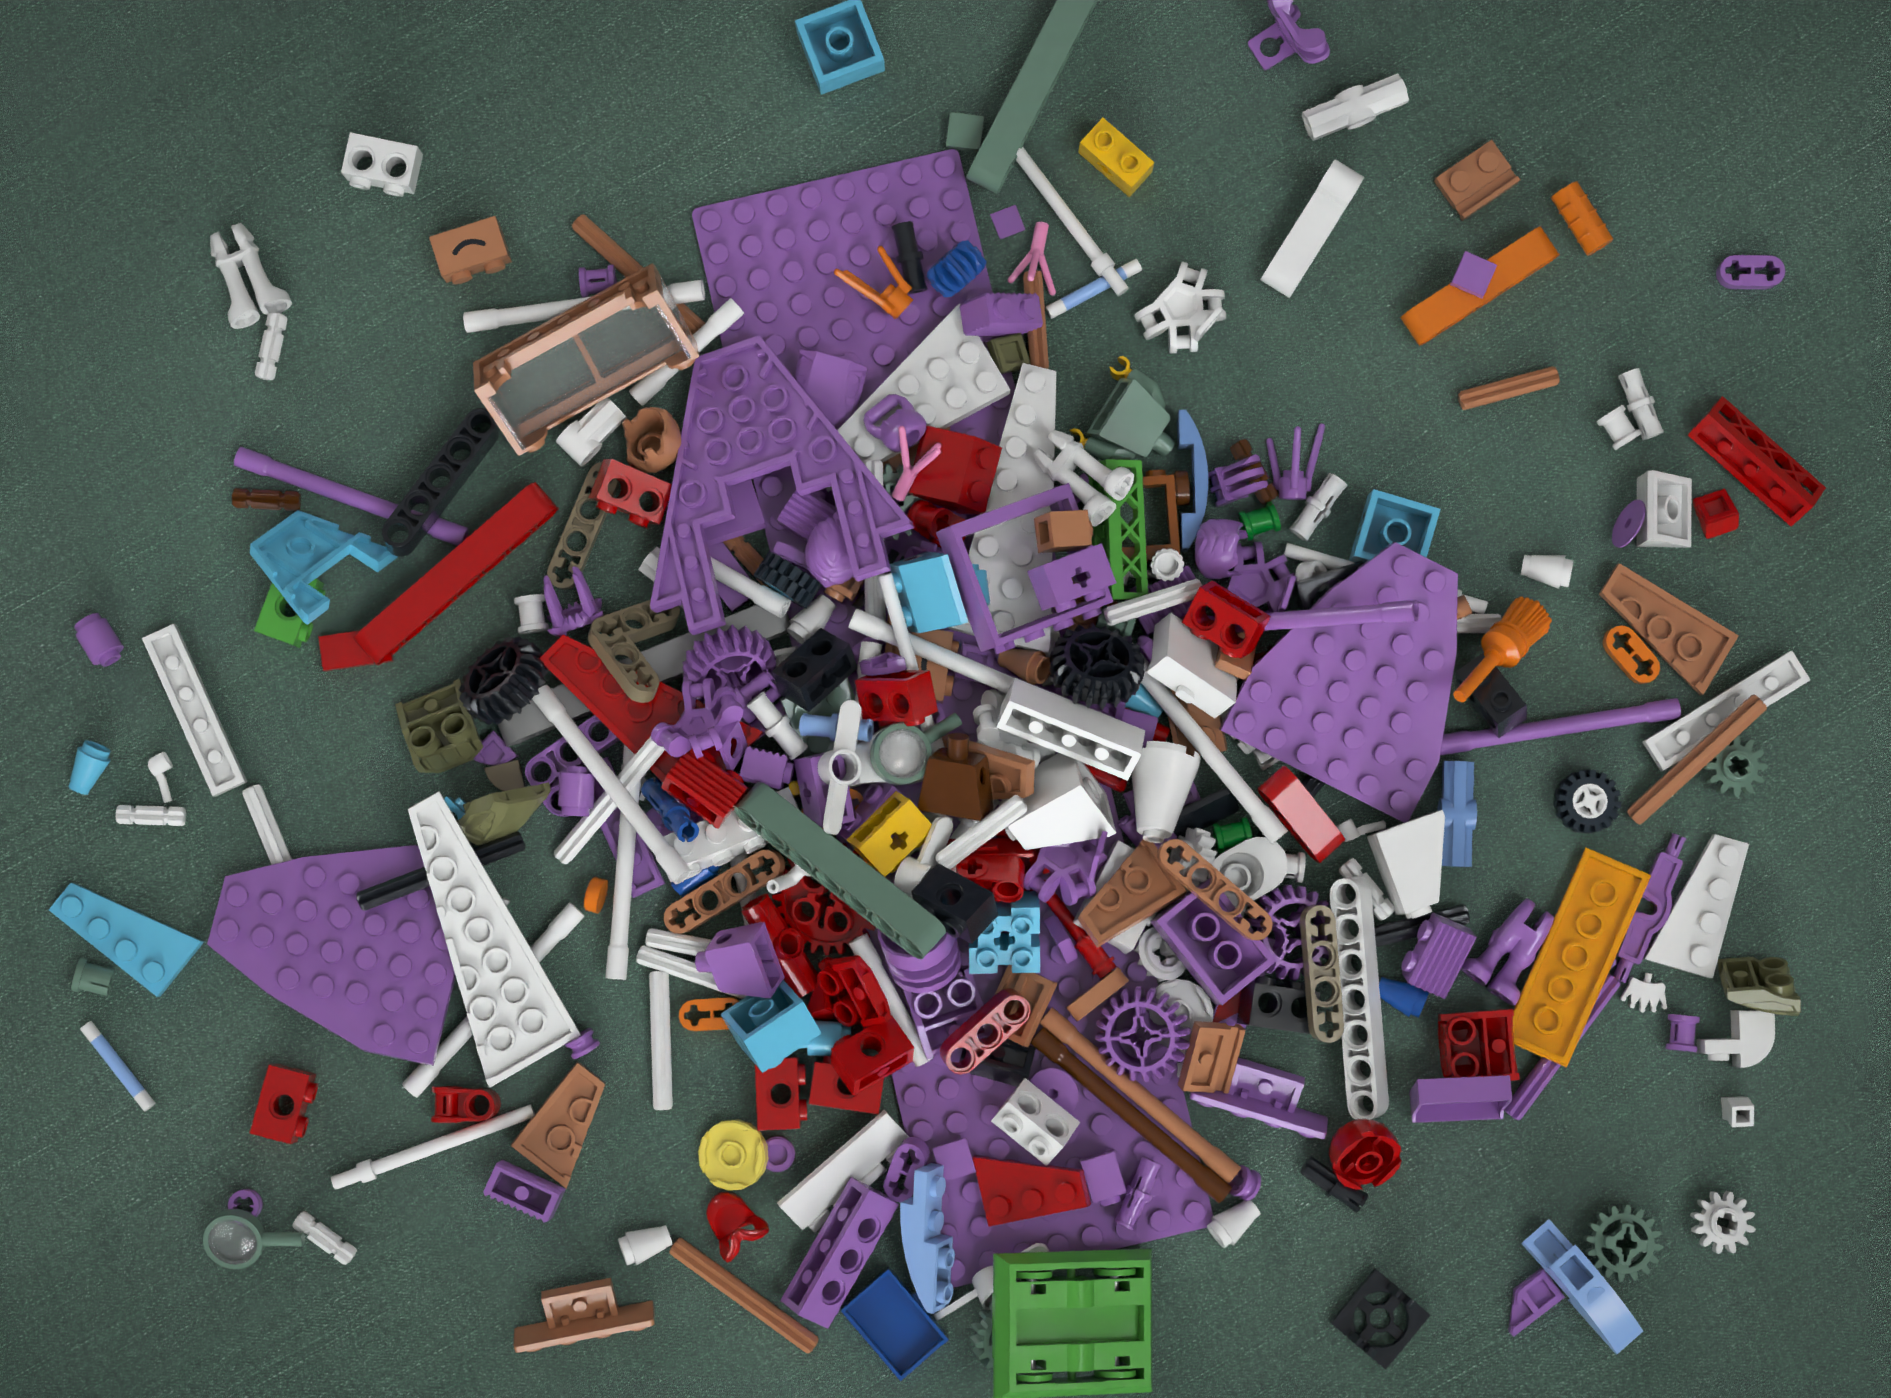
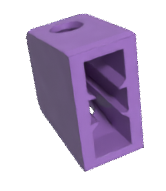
M765 922L721 930L716 933L705 951L698 952L695 957L697 971L700 973L712 972L717 988L724 993L771 998L785 978Z

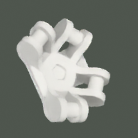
M1181 262L1177 277L1155 302L1134 315L1136 321H1141L1146 330L1143 333L1146 340H1150L1168 329L1169 353H1177V349L1188 348L1190 352H1197L1198 341L1216 321L1226 319V311L1222 309L1221 300L1225 299L1224 290H1202L1208 270L1201 268L1200 271L1188 268V263ZM1184 280L1196 285L1193 287L1182 283V281ZM1203 300L1208 301V310H1203ZM1160 310L1165 321L1158 324L1154 314ZM1189 326V335H1177L1176 327Z
M995 689L985 691L982 695L981 705L977 706L973 711L974 722L979 725L976 729L977 743L1034 760L1035 768H1037L1039 762H1043L1055 755L1056 751L996 728L1001 705L1006 693Z

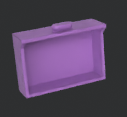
M1510 1075L1417 1079L1409 1091L1412 1123L1503 1119L1504 1109L1512 1101Z

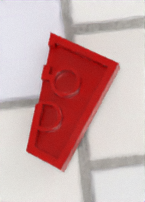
M979 1155L972 1157L988 1227L1085 1208L1091 1205L1084 1171L1081 1169L1020 1163V1161L1008 1159L998 1160Z

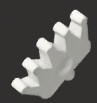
M1645 973L1644 981L1630 977L1628 985L1620 996L1621 1001H1625L1626 997L1630 995L1629 1007L1634 1008L1639 1000V1011L1642 1013L1645 1012L1648 1002L1652 1012H1656V1006L1659 1001L1661 1002V1008L1667 1009L1666 987L1664 983H1651V973Z

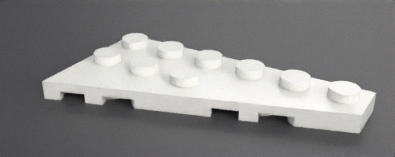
M959 303L837 431L863 462L866 460H879L883 463L901 452L890 450L883 444L882 440L872 436L867 431L863 419L865 413L887 395L897 394L905 397L913 405L914 410L923 416L927 423L926 426L946 429L1009 395L1010 388L980 337L966 336L964 334ZM898 404L873 425L880 427L882 421L889 418L897 409H902L901 406ZM827 487L826 490L829 492L832 490V487Z

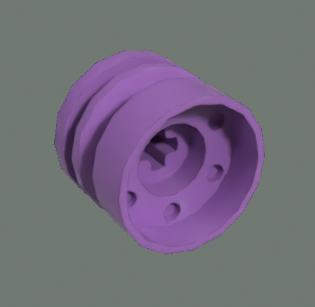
M878 929V940L885 955L889 972L895 984L905 991L918 994L934 992L949 984L957 976L961 967V951L957 939L950 936L947 932L929 953L920 960L910 955L895 942H892L888 936Z

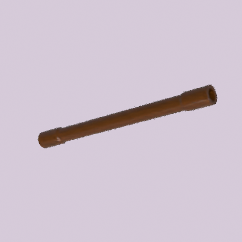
M1042 1027L1034 1036L1030 1044L1053 1063L1058 1064L1191 1177L1194 1183L1218 1204L1225 1199L1232 1187L1214 1171L1201 1164L1074 1056L1048 1030Z

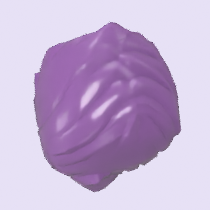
M835 512L833 517L829 516L824 521L819 522L817 526H814L805 547L807 570L823 587L843 584L853 577L838 512Z
M1209 519L1200 525L1195 541V561L1200 573L1205 578L1221 579L1243 574L1241 571H1228L1238 563L1237 544L1239 539L1248 537L1246 530H1239L1243 523L1229 519Z

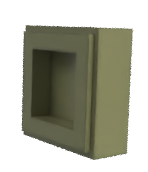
M1021 333L992 339L986 343L990 356L1001 374L1021 370L1022 363L1031 365Z

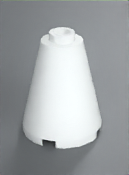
M1147 741L1146 748H1142V754L1132 771L1136 829L1139 834L1143 835V840L1147 842L1162 843L1164 839L1172 836L1200 766L1201 758L1199 753L1194 751V757L1186 754L1187 747L1170 742Z

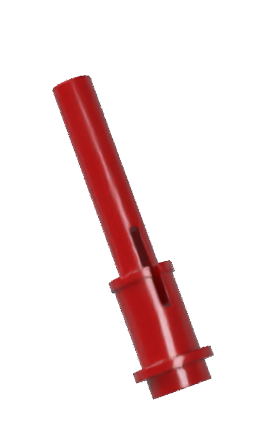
M1054 892L1046 904L1077 944L1074 947L1093 969L1091 974L1093 976L1096 974L1102 979L1117 967L1113 962L1115 960L1114 956L1110 958L1102 946L1097 948L1086 931L1072 923L1075 917L1056 892Z

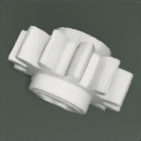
M1187 828L1186 836H1179L1178 839L1186 842L1212 865L1217 852L1211 848L1214 846L1216 839L1211 838V833L1199 828ZM1177 847L1171 850L1169 863L1177 861L1185 868L1179 871V873L1184 876L1187 868L1196 861L1191 858L1190 862L1186 863L1180 858L1179 853L1181 849ZM1204 868L1196 869L1192 874L1193 884L1198 886L1199 881L1204 882L1209 872Z
M1711 1191L1710 1203L1701 1199L1697 1200L1698 1205L1702 1208L1701 1213L1692 1212L1690 1214L1692 1218L1699 1220V1225L1692 1227L1691 1232L1704 1234L1699 1241V1244L1704 1247L1713 1242V1252L1720 1254L1723 1250V1245H1725L1727 1251L1734 1254L1736 1253L1735 1242L1743 1245L1749 1244L1747 1238L1743 1235L1745 1231L1749 1233L1755 1232L1756 1229L1747 1224V1220L1753 1218L1755 1213L1742 1210L1747 1203L1743 1198H1738L1733 1203V1192L1725 1191L1721 1200L1717 1192ZM1718 1217H1724L1729 1220L1727 1228L1717 1225Z

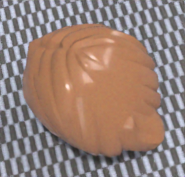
M645 407L638 410L636 417L631 421L627 418L623 421L624 436L627 440L626 459L630 467L646 474L657 473L676 461L678 449L681 446V431L675 419L666 409Z

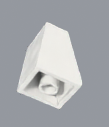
M1061 753L1043 761L1035 768L1034 793L1026 798H1022L1027 805L1026 813L1004 828L1012 841L1017 839L1025 850L1098 839L1101 837L1102 831L1108 832L1107 837L1116 834L1106 792L1083 762ZM1002 799V801L999 802V806H1001L1009 799Z
M1443 810L1426 814L1367 836L1389 899L1394 905L1395 915L1405 914L1407 919L1417 918L1432 912L1430 905L1439 902L1445 824Z

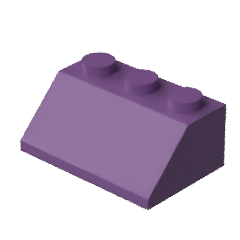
M1211 877L1196 887L1200 889L1206 888L1210 883ZM1190 891L1170 904L1150 921L1215 1005L1226 1003L1277 961L1261 940L1254 941L1244 938ZM1223 892L1219 897L1220 907L1226 912L1233 911L1235 906ZM1239 914L1233 919L1238 922L1239 917H1242V915ZM1250 927L1248 931L1251 933L1253 929Z

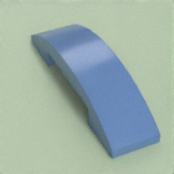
M1179 410L1177 413V450L1191 449L1193 513H1181L1179 517L1180 552H1187L1196 538L1197 531L1200 529L1205 514L1209 478L1206 453L1198 429L1186 410Z

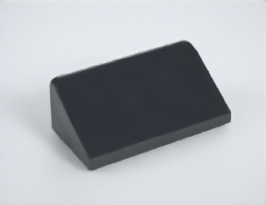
M1225 787L1184 807L1173 831L1177 839L1179 836H1186L1187 828L1204 829L1238 812L1239 806L1236 797Z
M1006 1039L969 1073L1017 1087L1024 1078L1027 1080L1029 1078L1036 1048L1031 1045L1027 1048ZM963 1048L959 1062L966 1056V1048Z

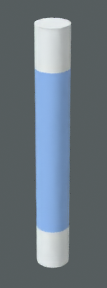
M1134 259L1115 270L1125 280L1142 271L1138 260ZM1102 276L1046 306V311L1050 318L1053 319L1111 288V286Z
M89 1021L80 1028L82 1033L145 1112L156 1104L95 1024Z

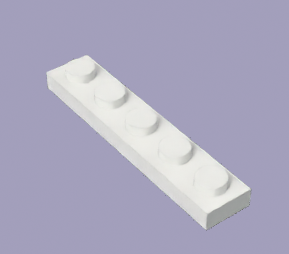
M172 624L143 637L142 640L212 796L216 797L247 783L178 626Z
M1789 651L1642 741L1659 770L1664 771L1686 756L1751 695L1758 696L1768 707L1810 681V678L1793 651Z

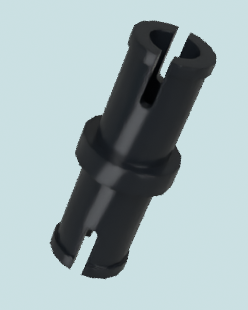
M912 221L892 226L899 255L896 257L897 265H901L904 280L912 287L908 294H916L928 290L921 260L924 257L922 251L918 250Z

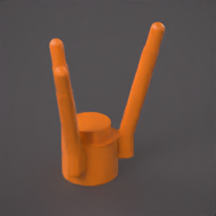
M878 246L877 251L897 282V287L890 283L880 294L850 271L834 270L836 276L878 304L894 319L898 318L913 301L908 295L912 287L903 279L883 246Z

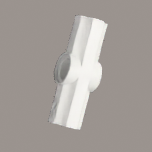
M1397 73L1365 87L1357 85L1337 94L1334 97L1335 99L1303 111L1302 118L1308 136L1311 137L1312 141H1315L1344 128L1351 130L1361 127L1374 120L1376 115L1403 106L1409 101L1407 88L1403 79Z

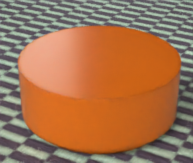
M598 877L590 880L584 897V908L586 911L600 913L608 892V880Z

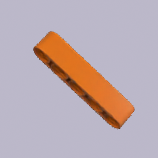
M1539 226L1487 259V261L1496 264L1497 267L1482 299L1448 284L1408 310L1400 318L1417 344L1421 346L1540 270L1560 254L1542 227Z

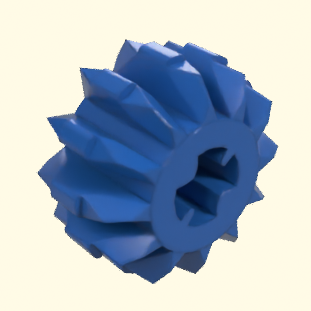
M969 240L961 241L945 253L928 270L926 277L931 282L932 287L937 292H940L944 298L952 297L976 278L985 268L987 261L981 255V251L976 246H973Z

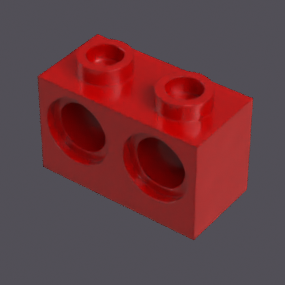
M604 459L589 498L598 502L596 508L616 515L617 510L629 515V522L647 528L648 524H660L669 502L672 484L614 459ZM612 479L618 480L621 484V493L616 498H613L608 492V484ZM644 492L649 493L653 499L652 507L648 511H644L639 504V499Z
M1212 580L1199 587L1182 623L1190 627L1191 633L1198 638L1209 639L1219 645L1220 650L1224 654L1241 659L1253 652L1271 616ZM1206 606L1214 611V621L1206 615ZM1235 624L1241 626L1244 630V639L1236 634Z
M903 670L884 675H866L855 680L858 700L862 709V719L878 721L879 726L892 725L897 722H904L906 726H916L924 723L925 717L938 712L930 670Z

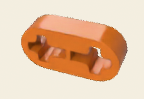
M1621 625L1606 632L1603 638V648L1631 681L1637 684H1646L1656 679L1660 672V662L1631 628ZM1614 633L1617 636L1624 634L1627 637L1624 644L1630 650L1629 654L1622 647L1618 649L1613 647L1612 644L1616 641L1613 637ZM1633 656L1641 663L1644 661L1649 662L1650 666L1647 668V671L1650 673L1649 676L1645 673L1638 675L1635 672L1638 669V664L1633 660Z
M732 997L690 1000L682 1005L678 1017L682 1026L689 1031L729 1029L722 1017H715V1011L726 1009V1003H732L733 1006L740 1000ZM692 1005H697L698 1011H710V1018L699 1019L698 1025L695 1026L691 1019H686L685 1013L691 1011Z

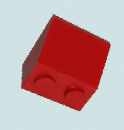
M926 426V431L919 441L913 466L936 443L941 444V453L917 474L908 494L959 514H984L1002 447L976 436Z

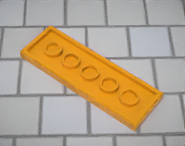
M1585 847L1554 917L1551 929L1542 944L1523 987L1520 999L1513 1010V1033L1516 1046L1567 1068L1651 878L1650 874Z

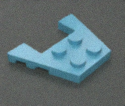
M299 510L250 544V555L300 619L307 625L327 611L330 603L328 597L308 585L314 579L349 554L377 573L398 558V556L391 554L387 547L371 542V536L359 532L354 536L340 531L338 524Z

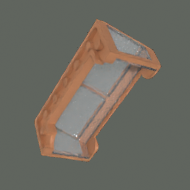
M652 263L473 362L474 391L517 455L520 456L527 451L531 453L540 449L545 444V438L549 429L666 365L670 369L677 368L678 370L690 367L696 358L699 357V351L693 334L660 273Z

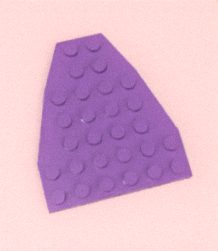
M1392 542L1381 550L1377 556L1358 567V570L1342 582L1340 581L1330 588L1309 610L1417 600L1419 605L1418 621L1400 623L1376 622L1290 629L1261 659H1258L1253 664L1252 673L1243 681L1236 695V703L1230 707L1219 730L1404 823L1408 822L1440 759L1457 653L1458 574L1396 542Z
M410 845L301 857L225 876L207 943L209 947L252 980L268 995L305 1017L310 1018L332 1033L337 1034L364 1052L434 1066L456 975L431 887H426L366 911L360 908L356 899V893L425 867L418 846Z

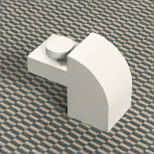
M1730 1010L1731 1038L1696 1039L1697 1053L1708 1054L1709 1061H1728L1729 1054H1732V1067H1750L1762 1061L1769 1054L1775 1039V1014L1759 1010Z

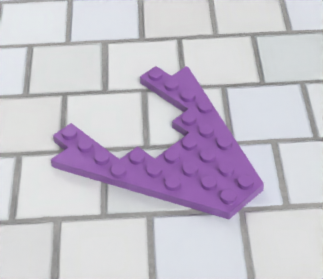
M759 335L703 354L696 358L693 366L681 432V446L678 449L650 602L651 610L655 613L683 604L688 630L692 635L726 625L704 529L736 518L729 489L731 485L791 466L796 489L801 496L831 486L853 577L857 581L891 571L883 538L914 528L912 521Z

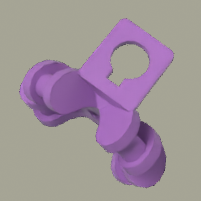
M1267 0L1268 7L1275 17L1276 23L1248 41V47L1264 70L1270 69L1295 52L1298 53L1304 62L1309 64L1323 61L1330 54V48L1326 42L1324 31L1318 28L1301 29L1297 26L1295 22L1299 19L1301 13L1298 6L1292 5L1293 0ZM1281 37L1284 43L1280 45L1277 55L1267 57L1261 53L1260 45L1262 41L1267 38L1278 39Z
M1261 541L1254 542L1253 546L1243 547L1241 543H1238V563L1234 567L1233 572L1241 571L1243 574L1231 576L1227 590L1255 607L1267 602L1269 609L1264 611L1265 613L1284 612L1296 580L1295 573L1290 574L1285 564L1288 561L1285 554L1265 563ZM1243 560H1255V564L1244 565ZM1273 569L1278 581L1274 582L1269 570Z
M712 678L704 679L703 683L694 684L692 680H684L682 693L685 711L675 725H669L664 722L657 724L651 732V739L658 746L664 747L665 751L673 757H680L693 749L698 759L703 757V750L715 746L716 750H719L726 769L733 771L747 748V741L740 724L743 709L741 704L737 702L735 690L732 687L726 686L716 691ZM697 697H704L705 708L695 709ZM735 738L737 746L734 754L731 756V739Z
M1102 831L1097 849L1095 847L1097 844L1096 839L1042 847L1036 862L1025 875L1024 888L1036 891L1039 894L1038 898L1044 903L1052 897L1058 885H1060L1061 896L1068 906L1076 904L1078 898L1083 896L1086 899L1094 897L1096 895L1094 879L1097 869L1102 867L1107 861V856L1103 850L1108 832ZM1045 868L1053 873L1047 881L1040 878ZM1077 873L1078 884H1074L1069 876L1070 874Z

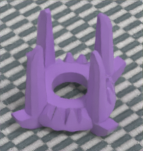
M575 566L572 567V576L581 603L574 602V606L568 604V609L565 608L563 610L549 577L546 575L543 579L544 596L550 613L547 618L552 623V628L547 630L556 637L567 636L566 632L592 624L595 619L603 616V611H600L602 599L596 598L594 600L582 572Z

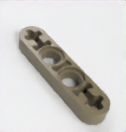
M602 462L596 463L589 470L548 566L547 575L552 585L560 590H569L575 587L573 576L571 579L565 578L562 583H559V577L555 574L556 569H563L567 562L566 558L561 557L562 552L564 551L569 556L580 559L579 564L571 561L568 571L573 574L572 567L575 566L583 573L607 516V512L600 510V514L595 519L591 520L585 519L581 515L583 504L587 501H595L590 499V494L587 493L594 485L595 476L599 472ZM613 479L612 483L608 484V492L613 498L620 484L616 479ZM578 532L586 536L587 543L583 550L576 552L569 549L567 542L570 535Z
M1313 904L1307 906L1300 915L1308 1028L1314 1039L1332 1043L1337 1041L1344 1032L1336 919L1330 908L1324 905ZM1316 911H1318L1319 916H1324L1325 923L1319 924V935H1327V941H1311V936H1318L1317 926L1310 923V919L1316 917ZM1318 946H1324L1329 953L1328 961L1322 966L1316 965L1312 959V953ZM1322 981L1328 982L1332 989L1331 996L1326 1001L1318 1000L1315 994L1317 984ZM1317 1006L1327 1008L1333 1006V1011H1326L1327 1021L1333 1022L1334 1025L1333 1029L1328 1030L1327 1036L1325 1032L1319 1030V1024L1325 1023V1013L1317 1012Z

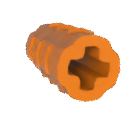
M1575 181L1556 192L1551 199L1559 210V214L1566 221L1568 228L1571 229L1576 237L1577 243L1581 245L1586 255L1589 256L1612 242L1613 237L1606 228V223H1603L1596 212L1597 209L1589 201L1588 194H1585L1578 181Z

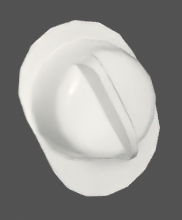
M1254 837L1220 854L1213 861L1212 865L1254 901L1282 883L1287 874L1288 860L1285 851L1277 842L1271 844L1266 837ZM1225 891L1224 894L1231 903L1237 906L1238 900L1235 894Z

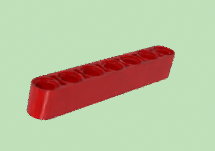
M536 482L529 484L362 628L354 637V640L377 666L383 664L384 661L382 659L391 652L393 656L551 519L559 507Z

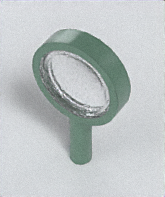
M953 713L924 732L915 726H906L902 723L883 729L874 738L870 749V760L874 771L881 779L894 785H906L919 780L924 776L927 761L932 755L930 744L962 725L961 719L956 713Z
M227 1209L217 1213L209 1222L203 1235V1245L208 1256L218 1265L229 1269H242L252 1265L259 1258L265 1246H304L305 1244L304 1232H265L263 1225L254 1215L241 1209Z

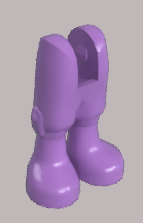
M1528 898L1514 909L1499 928L1493 930L1487 949L1478 958H1467L1461 967V970L1479 985L1485 986L1501 957L1508 952V961L1491 980L1486 989L1499 999L1513 1006L1516 1005L1521 995L1516 986L1518 976L1523 969L1535 961L1536 953L1547 937L1554 921V916L1546 911L1532 929L1525 925L1524 922L1535 907V903Z

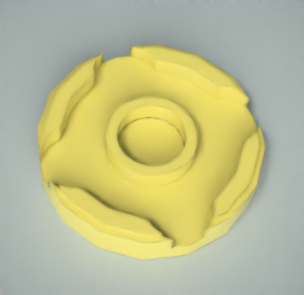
M739 1119L725 1120L714 1125L702 1137L698 1150L699 1166L702 1172L706 1174L713 1185L728 1191L742 1190L756 1183L765 1172L769 1159L768 1145L762 1133L757 1131V1128L751 1123Z

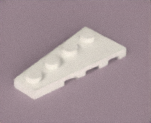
M1717 834L1711 836L1692 869L1690 878L1674 901L1675 904L1671 909L1668 920L1657 931L1655 940L1651 947L1647 949L1643 957L1644 960L1713 979L1747 854L1748 843Z

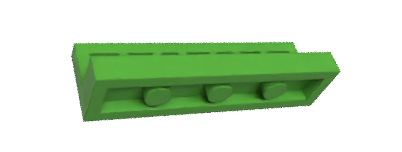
M1105 459L1099 462L1111 470L1118 467L1131 468V472L1134 474V481L1126 497L1119 501L1111 497L1097 481L1089 476V485L1116 504V509L1106 520L1097 526H1093L1092 546L1102 543L1116 580V584L1108 586L1113 601L1130 600L1148 594L1142 460ZM1125 501L1133 509V518L1128 524L1120 516V507ZM1127 536L1134 543L1135 553L1130 559L1122 552V542ZM1128 571L1136 578L1137 592H1124L1123 577Z

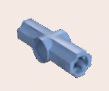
M1442 762V798H1439L1437 811L1443 810L1445 815L1442 866L1472 867V830H1475L1477 822V803L1473 799L1474 762Z

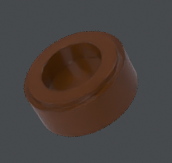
M1187 470L1174 471L1176 505H1189Z

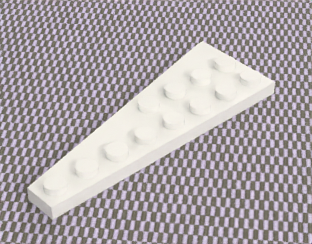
M1022 363L999 445L1002 447L985 513L1054 488V481H1052L1048 473L1044 474L1033 455L1040 448L1045 453L1054 457L1055 460V445L1047 436L1055 430L1056 371ZM1050 506L974 533L969 558L972 564L979 565V570L987 571L990 596L988 608L998 634L1051 614V608L1044 611L1041 610L1027 572L1052 562L1053 552L1038 553L1034 518L1052 512ZM969 619L967 623L948 627L950 630L975 636ZM1051 626L1043 629L1045 636L1027 643L1021 637L1014 640L1015 646L1026 650L1042 651L1049 655L1051 649Z
M440 791L408 808V812L486 1082L489 1087H492L579 1037L581 1033Z

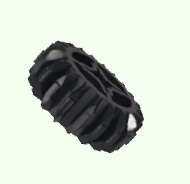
M1091 623L1088 629L1078 624L1074 631L1067 629L1063 637H1058L1049 659L1051 662L1049 672L1050 677L1053 678L1054 687L1061 688L1062 697L1073 696L1074 704L1079 701L1085 702L1087 709L1092 704H1097L1103 710L1106 704L1116 708L1120 701L1127 703L1131 695H1136L1145 673L1143 670L1144 656L1140 654V645L1132 644L1131 636L1122 637L1120 628L1115 631L1108 630L1107 624L1102 628H1096Z
M509 636L503 642L496 641L492 648L487 647L485 653L480 657L477 656V661L468 667L469 673L462 678L464 683L459 688L461 692L459 699L467 709V712L473 718H477L480 722H484L487 725L492 723L498 725L504 719L511 720L515 713L521 714L522 708L527 704H531L530 700L535 695H539L538 688L546 682L543 677L546 676L548 669L539 659L543 655L540 649L533 642L530 643L527 639H523L520 636L514 638Z

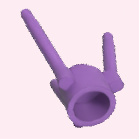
M1323 423L1318 426L1305 477L1304 471H1299L1301 428L1299 426L1294 428L1291 470H1284L1283 477L1280 475L1272 438L1266 440L1273 484L1276 490L1279 491V499L1305 500L1306 492H1311L1312 476L1325 429Z

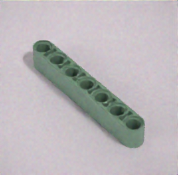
M1098 0L1056 1L968 171L967 180L996 194L999 193L1018 157L1016 155L1018 149H1022Z
M757 782L734 806V812L743 823L913 957L922 960L945 935L946 929L935 916L837 839L827 834L823 828L765 783Z

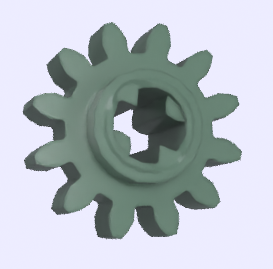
M1737 736L1730 743V746L1725 747L1713 758L1711 763H1708L1703 768L1705 770H1712L1713 775L1709 776L1706 782L1719 783L1717 794H1723L1730 788V796L1737 798L1741 793L1740 788H1742L1745 794L1749 795L1754 793L1751 783H1764V779L1758 775V771L1766 770L1768 765L1758 763L1757 759L1763 756V750L1751 751L1754 740H1747L1740 745L1741 740ZM1739 761L1741 768L1737 769L1738 772L1732 773L1729 766L1732 765V762Z

